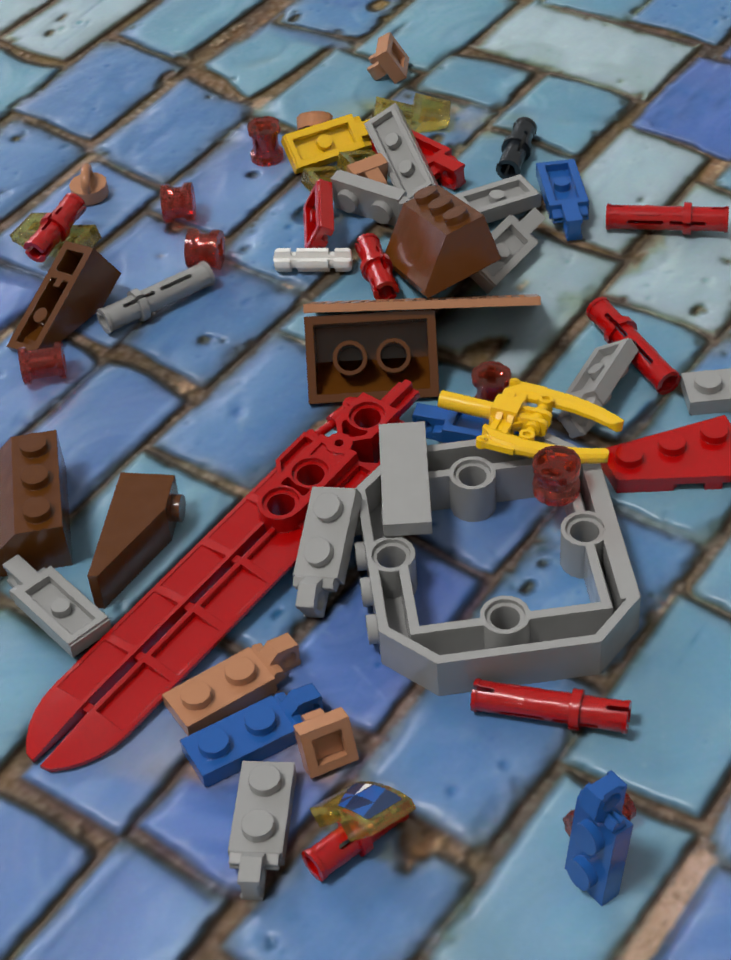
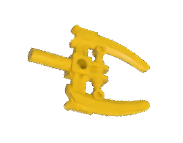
M517 378L510 379L509 387L504 388L502 394L498 393L494 402L445 390L441 391L438 399L439 408L489 420V424H484L482 427V435L476 437V448L543 461L574 464L608 463L609 450L606 448H577L535 441L536 436L543 437L546 435L552 423L553 408L593 420L615 432H621L624 420L619 416L587 400L548 389V387L523 382ZM527 402L537 404V407L526 406Z

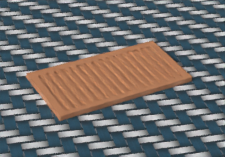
M537 294L318 301L303 304V312L325 313L541 305V296Z

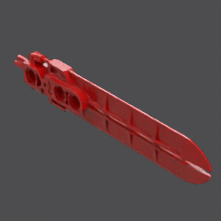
M407 379L402 383L398 382L381 400L364 392L358 397H347L344 399L341 407L326 417L327 422L316 431L309 429L303 432L275 460L276 467L43 696L28 726L26 754L30 760L35 763L70 730L71 732L40 765L42 769L49 772H57L83 766L101 758L121 744L163 701L162 694L178 686L295 565L312 486L356 488L380 465L379 424L404 423V421L400 420V417L420 398V393L413 389L412 382ZM332 429L337 431V433L329 437L325 436Z

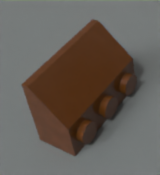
M439 185L420 189L414 194L413 199L403 204L385 254L392 261L393 270L427 298L501 259L484 215Z
M435 309L304 317L309 404L342 403L347 397H358L362 392L381 400L398 382L402 383L405 379L412 382L413 389L419 391L420 398L439 397Z
M56 430L10 437L0 448V577L7 576V572L2 564L17 554L36 571L43 567L48 568L49 566L58 568L73 565L67 473Z

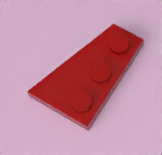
M725 415L607 447L606 449L609 450L608 463H600L603 472L616 493L673 491L677 484L703 483L704 490L722 489L723 483L731 482V423Z

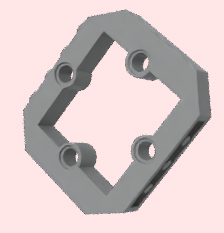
M546 433L543 437H535V441L577 447L550 433ZM476 439L427 445L431 511L451 509L453 514L460 520L479 522L493 515L496 510V502L561 494L567 517L561 523L560 565L570 576L584 579L590 603L530 611L527 604L521 599L501 595L491 598L484 603L480 610V618L419 626L414 600L418 584L414 546L403 536L384 537L380 465L356 487L362 494V503L355 536L361 535L362 541L354 542L356 565L358 571L367 570L368 577L359 578L363 607L373 606L374 614L365 615L369 645L379 644L383 665L432 693L444 696L472 692V689L477 690V688L473 687L476 678L499 683L525 685L599 675L639 629L641 595L601 464L558 463L509 455L489 449H478L475 446Z

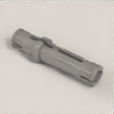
M201 261L197 265L143 290L135 288L128 291L127 297L97 309L98 321L107 334L137 319L145 321L151 317L152 312L179 301L201 289L214 285V273L207 262Z

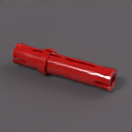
M684 202V206L612 205L609 203L606 206V230L682 231L683 235H691V231L728 233L729 206L699 207L692 206V202Z
M598 297L588 305L586 315L604 333V340L607 344L627 338L632 339L638 348V352L631 363L655 387L659 394H668L678 386L681 380L679 373L637 331V324L629 316H622L606 297Z
M476 678L473 683V687L477 688V690L472 689L470 707L473 712L481 711L568 724V730L580 731L581 727L627 734L629 730L627 722H630L631 700L585 695L584 689L574 688L572 693L499 683Z

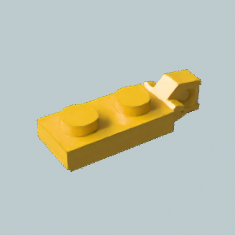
M348 114L282 136L281 143L294 173L299 174L371 149L372 140L364 125L368 120L361 121L360 116L353 117L352 114Z

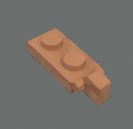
M288 632L268 640L264 646L261 643L252 645L251 648L248 647L163 693L164 705L189 736L277 691L276 684L285 678L284 673L301 664L299 645Z

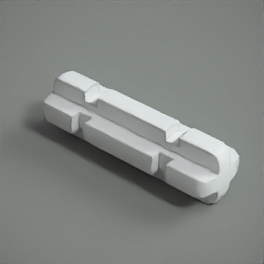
M277 248L274 252L273 261L274 267L278 272H292L293 268H296L298 272H330V268H334L336 272H349L353 266V254L350 248H335L334 251H329V248H297L296 252H292L291 248Z

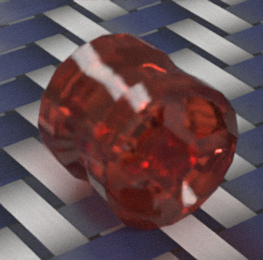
M184 182L181 187L161 184L160 201L164 223H172L176 218L196 221V201L193 183Z
M196 228L188 229L184 244V258L187 268L205 261L212 270H221L225 258V237L222 230L213 229L210 233H202Z
M554 445L539 450L532 462L534 473L532 491L534 497L539 502L548 506L559 507L574 502L580 493V479L578 476L581 470V460L579 455L574 450L565 446Z

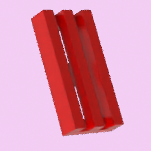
M320 178L316 181L303 206L305 248H325L328 243V235L332 236L334 232L332 182Z

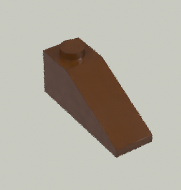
M65 241L7 347L12 351L40 359L98 312L97 309L103 308L121 272L94 248Z
M120 473L87 575L94 604L98 608L105 609L172 541L177 522H183L186 511L185 496L178 494L175 475Z

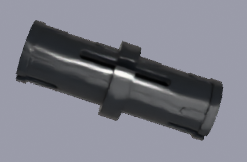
M528 117L518 118L513 124L511 134L503 141L501 146L502 156L496 165V172L502 179L519 175L523 162L528 160L531 155V142L534 134L537 132V125Z

